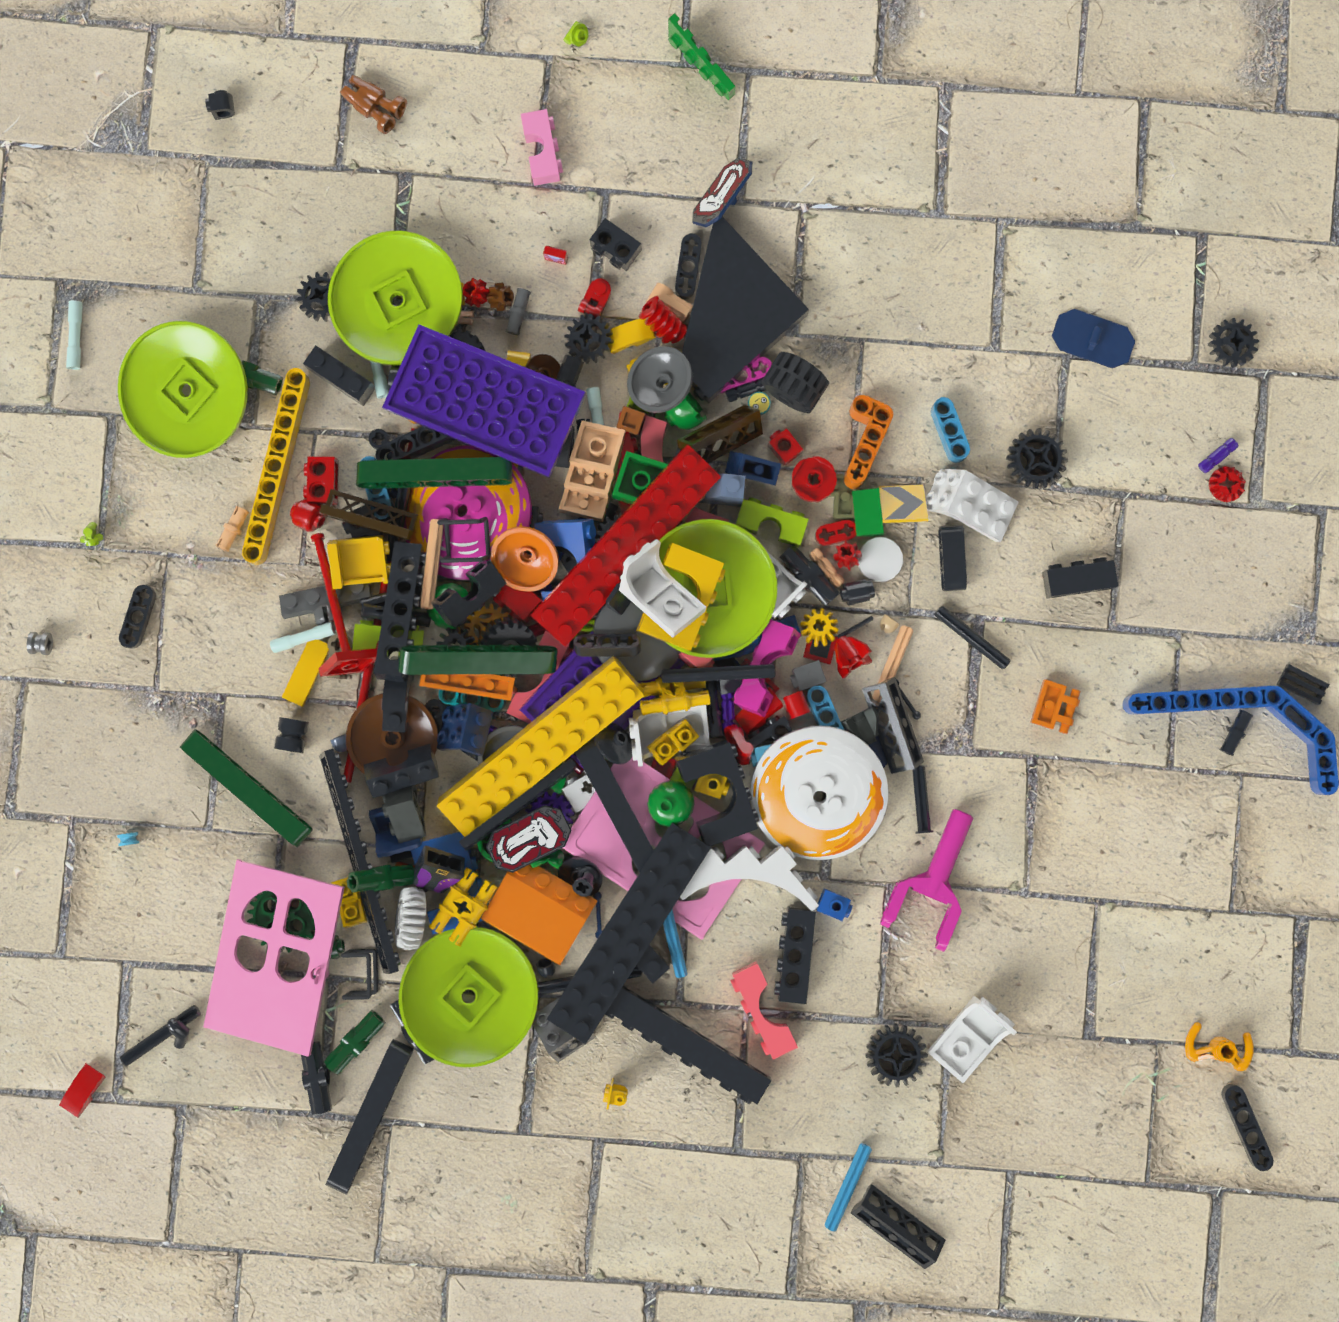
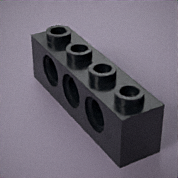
M787 907V912H782L781 926H785L784 935H780L779 949H783L782 958L777 960L776 970L780 972V980L775 981L774 995H778L780 1002L807 1004L816 916L814 910ZM795 926H800L803 929V934L799 938H793L790 934L791 929ZM793 949H797L801 953L797 961H791L788 958L789 952ZM791 972L798 974V980L794 984L786 982V976Z

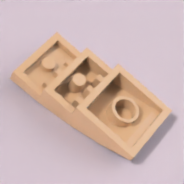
M582 420L569 460L570 467L564 483L565 490L559 506L560 513L593 519L599 522L604 521L621 457L625 430Z

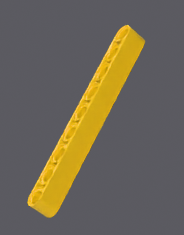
M299 368L290 369L285 376L242 549L243 558L254 565L263 564L268 556L310 388L309 377ZM297 376H302V382L298 385H294V379ZM293 397H297V403L292 407L288 406V401ZM286 419H292L291 426L283 428V422ZM286 440V447L278 450V443ZM276 462H280L281 468L278 471L273 472V464ZM275 483V491L267 494V486ZM265 505H269L270 512L263 516L261 509ZM259 527H264L265 529L262 537H256V530ZM258 548L259 556L256 559H251V551Z

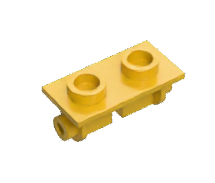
M612 1078L611 1084H606L603 1102H607V1110H609L610 1104L622 1106L627 1101V1088L623 1085L613 1084L614 1078Z

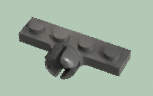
M370 583L343 585V588L336 589L341 613L343 607L361 603V598L372 596ZM325 586L279 595L281 615L284 619L314 614L317 625L328 623L329 620L334 622Z

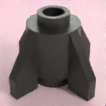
M875 707L867 708L850 718L840 721L845 731L854 734L867 745L877 741L875 737L879 735V715Z

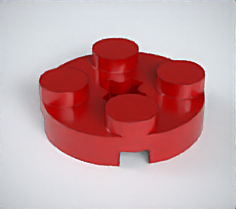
M819 456L803 459L793 469L791 477L792 488L801 499L819 503L828 498L835 489L837 483L835 469L828 460ZM819 475L818 480L820 483L810 484L808 476Z

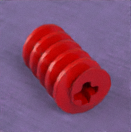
M658 296L650 298L639 313V318L641 320L645 319L644 323L646 326L651 325L650 330L652 332L657 331L656 336L658 338L662 337L664 344L670 341L672 344L679 342L687 332V326L682 324V321L676 317L674 312H671L668 306H665V303Z

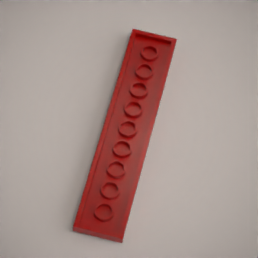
M686 445L533 611L531 616L566 647L606 603V599L616 584L621 583L620 577L623 574L624 561L630 555L634 556L640 552L646 543H652L656 539L659 541L664 535L673 530L721 476L691 446Z

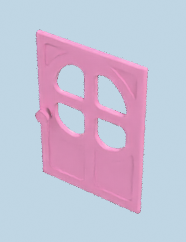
M632 756L630 761L625 764H613L610 770L648 841L656 847L662 837L657 834L655 820H653L648 811V798L655 786L664 781H670V779L644 762L643 766L638 767V760L633 761ZM595 791L572 825V831L563 849L575 857L591 861L599 868L601 874L628 891L637 877L632 869V858ZM693 795L695 803L693 813L691 814L693 825L688 833L699 838L700 833L696 822L717 815L719 812ZM749 832L722 842L726 859L743 845L748 849L752 846L759 854L765 844ZM730 879L709 885L707 893L699 899L678 900L672 908L675 923L702 940L741 879Z
M237 859L203 1027L309 1057L312 1051L325 982L329 976L328 967L345 887ZM263 891H271L277 896L273 925L270 929L247 923L244 919V912L248 904ZM293 898L303 900L313 915L315 936L312 940L288 934L285 930L290 902ZM242 935L267 942L266 960L260 971H250L238 960L237 947ZM283 946L304 951L310 957L307 974L300 981H286L278 972V962Z

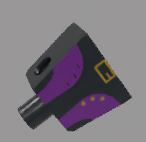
M425 845L414 867V885L417 889H423L425 893L428 890L444 893L464 877L465 857Z

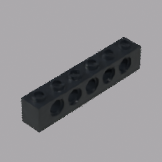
M396 541L394 543L374 674L380 680L405 682L406 675H409L398 671L399 658L396 660L389 658L393 652H400L401 646L414 645V639L411 638L412 631L417 629L418 619L415 617L416 609H420L421 596L418 595L419 587L422 588L424 574L421 573L426 559V552L422 544ZM407 565L414 566L410 572L403 571ZM403 587H411L408 593H400ZM400 608L408 609L404 615L400 616L396 613ZM395 631H404L401 637H393Z

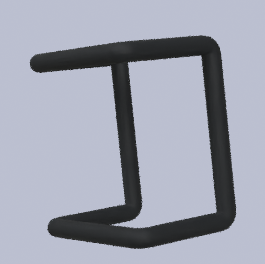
M487 517L465 520H448L444 518L437 521L438 525H444L446 556L440 559L441 563L483 562L490 558L489 522ZM484 522L486 555L472 558H451L449 525L480 524Z
M347 950L341 954V957H366L367 990L349 991L342 996V999H370L372 995L378 992L377 950ZM369 953H373L374 990H372L371 984V955Z

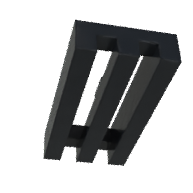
M1286 664L1277 682L1278 686L1317 705L1321 704V699L1326 694L1325 690L1330 685L1290 664ZM1290 671V672H1292V673H1294V674H1296V675H1298V676H1300V677H1302V678H1304V679H1306V680H1308V681H1310V682H1312V683H1314V684L1320 686V689H1318V688H1316V687H1314V686H1312V685H1310V684H1308V683H1306V682H1304V681H1302V680H1300V679H1298V678H1296V677H1294V676L1288 674V672ZM1285 679L1316 693V697L1284 682Z

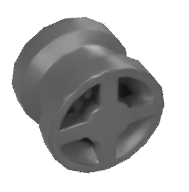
M30 632L27 638L28 653L36 654L39 652L42 655H50L53 647L52 634L44 633L40 635L37 632Z

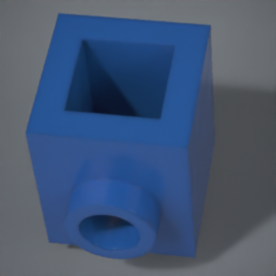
M824 888L816 910L843 922L844 917H849L853 905L850 904L851 900Z

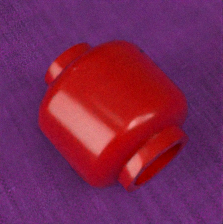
M307 499L296 502L290 511L292 523L307 532H314L324 525L325 516L319 513L320 505L307 502Z

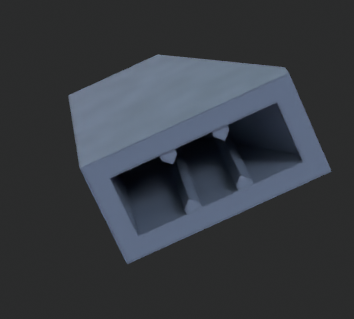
M719 474L721 478L706 493L705 498L698 502L741 507L746 476Z

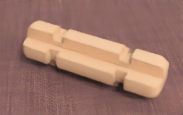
M816 548L809 554V558L817 563V566L825 574L824 576L831 580L830 583L835 588H838L844 583V578L836 573L835 567L826 557H823L824 554L821 550Z

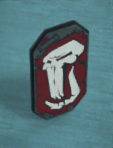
M544 805L492 831L486 849L497 869L514 873L565 847L572 830L561 809Z

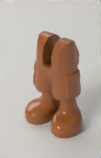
M352 75L348 81L358 91L355 92L349 87L344 86L340 94L364 117H373L377 121L378 131L383 134L389 133L396 125L393 117L398 120L401 119L407 107V100L402 96H397L393 100L387 99L385 91L376 86V84L368 83L360 77ZM377 106L383 107V108H384L385 110H387L391 115H389V114H387V113L381 112V111L378 110L376 107H377Z

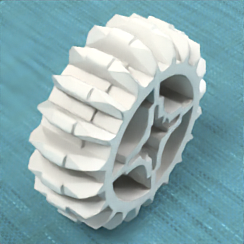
M416 887L403 888L399 895L394 937L397 948H402L403 950L418 949L422 943L426 916V894L423 889H417Z

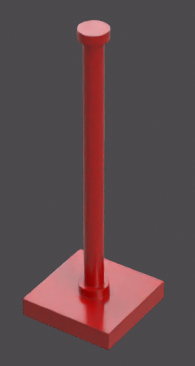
M316 533L311 535V541L315 543L342 651L335 652L318 668L320 677L361 673L376 661L378 648L351 651L336 589H333L330 565L323 541L325 536L324 533Z

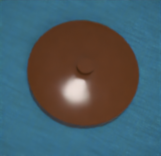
M383 693L369 698L354 711L347 726L346 746L352 762L364 775V764L386 758L389 765H399L407 760L408 750L427 744L431 745L434 755L436 754L438 745L437 724L430 710L421 701L410 695L408 697L406 732L382 731Z

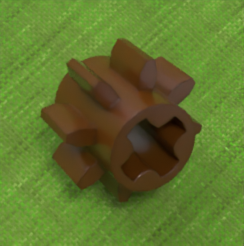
M503 282L495 283V287L488 288L490 292L487 293L486 298L490 308H496L497 311H506V307H512L514 293L510 289L511 286H504Z

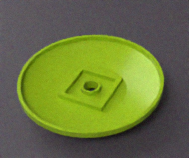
M408 231L381 232L358 242L339 261L331 277L328 290L329 314L340 338L350 349L363 358L386 365H401L418 324L450 337L460 318L463 302L460 276L450 257L432 240ZM395 296H402L403 302L401 305H392V299Z
M172 321L149 329L131 345L119 371L118 399L127 425L142 443L166 456L192 458L218 449L237 430L247 404V379L238 354L219 333L198 323ZM186 384L191 387V394L187 397L182 391Z
M714 519L691 521L674 528L659 540L661 542L659 548L661 562H663L669 544L674 543L724 563L722 569H725L721 583L717 582L714 589L717 591L716 598L713 604L708 605L706 610L709 613L706 624L704 626L701 625L698 634L701 636L697 647H692V650L688 651L670 643L667 644L691 656L715 658L740 651L757 639L768 625L777 600L775 569L770 556L762 544L745 529L730 522ZM664 567L678 583L697 598L696 587L689 577Z
M476 927L474 930H470L460 947L455 945L459 935L453 943L448 939L454 929H451L429 939L411 957L400 982L399 1010L402 1022L410 1038L428 1056L441 1063L455 1067L483 1066L509 1054L527 1035L537 1010V981L533 968L525 954L507 937L490 929ZM470 989L475 992L476 998L472 1003H465L463 1001L462 994L465 990Z

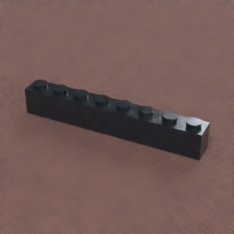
M625 986L621 988L605 1013L611 1019L617 1017L622 1020L621 1025L631 1031L636 1029L641 1032V1037L646 1041L659 1043L662 1045L660 1049L671 1056L675 1053L680 1056V1061L690 1068L693 1065L700 1069L699 1073L707 1079L711 1080L712 1077L720 1081L719 1085L729 1092L733 1089L740 1094L739 1098L748 1104H751V1102L758 1104L772 1081L771 1077Z

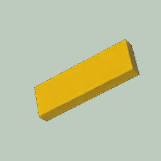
M321 640L307 642L282 698L304 707L319 675L318 668L324 664L329 654L328 643Z

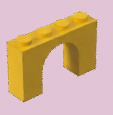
M669 544L662 562L663 566L689 577L696 587L697 599L706 606L707 610L708 605L713 604L716 598L717 591L714 589L717 582L721 583L724 577L725 569H722L724 563L680 545ZM705 610L701 616L672 638L643 612L636 631L691 651L692 647L696 648L701 636L698 634L701 625L704 626L706 624L709 613Z

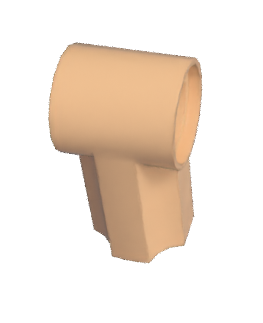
M661 283L656 284L646 300L647 302L650 298L658 296L683 324L688 319L693 305L676 296L669 287Z

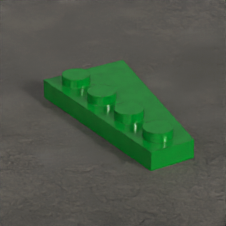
M674 13L668 18V41L675 49L679 48L684 53L683 56L690 65L694 64L699 69L698 72L704 80H709L714 85V90L721 97L725 96L729 101L735 95L736 86L717 63L713 65L710 63L709 53L703 46L699 48L696 46V42L693 39L694 35L688 28L684 31L678 24L680 18Z

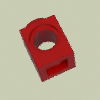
M787 428L782 432L779 429L769 437L768 447L784 467L802 454L803 448ZM786 441L789 443L790 449L782 451L779 449L778 443Z

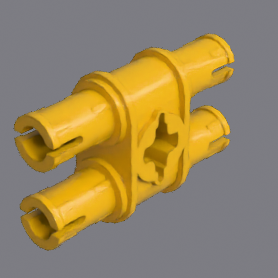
M658 677L656 681L640 683L644 689L643 697L655 695L660 697L640 701L642 716L660 712L667 715L669 712L688 711L690 707L710 705L708 690L695 693L686 692V690L705 688V681L663 683L662 679Z
M468 867L465 868L464 877L450 887L449 893L443 902L439 904V912L429 925V928L434 930L440 922L435 932L442 934L451 917L458 918L459 923L448 939L453 943L459 935L455 945L460 947L470 930H474L477 927L476 924L485 910H488L487 903L496 889H498L495 884H492L487 892L492 882L485 880L475 897L468 895V890L478 877L476 872H472L469 879H467L472 871ZM466 901V907L469 909V911L465 910L463 912H460L459 910L461 907L458 905L457 902L463 903Z

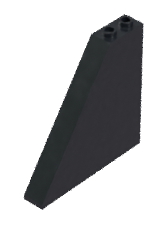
M723 216L712 225L682 353L692 367L694 393L701 401L705 399L708 404L723 389L742 375L748 367L752 366V363L759 357H762L807 317L809 312L806 305Z

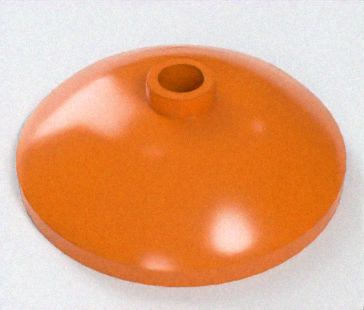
M523 526L510 528L498 536L491 549V562L507 583L506 585L519 591H537L546 587L554 579L558 571L559 556L555 545L545 534L534 528ZM526 550L530 551V552L532 553V555L526 554L525 551H526Z

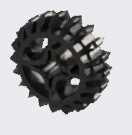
M1037 428L1034 435L1032 429H1029L1026 435L1020 433L1018 435L1019 439L1015 438L1012 441L1014 446L1008 448V451L1012 454L1007 455L1006 460L1012 461V463L1008 464L1007 468H1014L1015 471L1010 475L1011 477L1019 476L1016 481L1018 484L1025 480V488H1028L1031 483L1034 490L1038 489L1039 483L1043 489L1047 488L1048 483L1054 485L1056 483L1055 478L1061 479L1062 474L1060 472H1064L1067 469L1062 465L1068 462V458L1062 457V455L1067 453V449H1060L1064 444L1063 441L1056 443L1055 440L1058 436L1055 434L1050 438L1049 430H1046L1042 435L1041 429ZM1038 442L1044 445L1041 449H1035L1032 446L1028 447L1026 444ZM1049 450L1052 452L1054 458L1053 466L1051 465L1052 462H1050L1047 457V453ZM1021 452L1027 460L1025 468H1023L1020 461ZM1043 452L1040 456L1039 462L1031 466L1034 462L1035 456ZM1033 469H1040L1041 471L1045 470L1049 474L1035 476L1030 474Z
M897 1023L893 1024L892 1031L888 1025H885V1033L877 1029L876 1032L879 1037L876 1038L871 1035L870 1039L874 1042V1045H866L867 1049L872 1050V1052L865 1053L866 1058L872 1059L866 1064L868 1067H874L871 1070L873 1076L879 1073L877 1077L879 1082L883 1081L886 1077L885 1084L887 1086L891 1085L892 1080H894L896 1087L900 1086V1080L907 1086L909 1085L907 1078L910 1077L915 1082L917 1079L913 1074L915 1072L919 1075L923 1074L922 1070L918 1067L919 1065L923 1067L927 1065L921 1058H927L928 1054L920 1052L926 1048V1044H918L922 1037L920 1035L914 1037L916 1031L913 1028L907 1033L906 1025H903L900 1031ZM900 1037L909 1040L913 1045L914 1051L902 1049ZM892 1038L891 1046L879 1052L882 1044ZM898 1050L902 1055L895 1061L891 1054ZM878 1059L890 1061L893 1073L884 1070L880 1066ZM913 1059L909 1068L900 1072L902 1071V1064Z

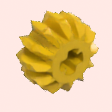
M823 608L820 609V614H817L816 610L812 609V616L805 614V621L800 622V627L804 628L801 631V636H807V643L815 640L814 647H818L819 641L822 642L823 646H827V639L833 642L835 640L833 634H837L839 630L837 627H834L838 624V620H830L833 613L829 612L825 616ZM816 624H820V627L823 625V631L819 632L818 628L815 630Z

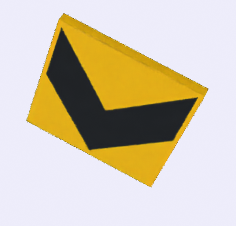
M923 485L878 487L883 523L928 521Z

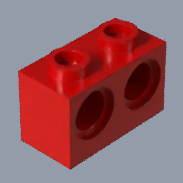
M307 456V463H304V476H307V485L303 487L304 499H307V502L326 505L330 489L338 491L339 460L337 458ZM319 465H325V472L317 475L316 468ZM319 487H325V494L322 497H316L315 495ZM338 496L334 497L332 505H338Z

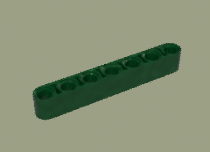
M502 457L370 460L357 462L356 486L364 489L494 486L512 483V462Z
M405 645L400 647L398 671L409 675L552 674L556 671L558 649L547 645Z
M194 729L179 746L190 758L293 846L298 848L313 831L309 824L197 729Z

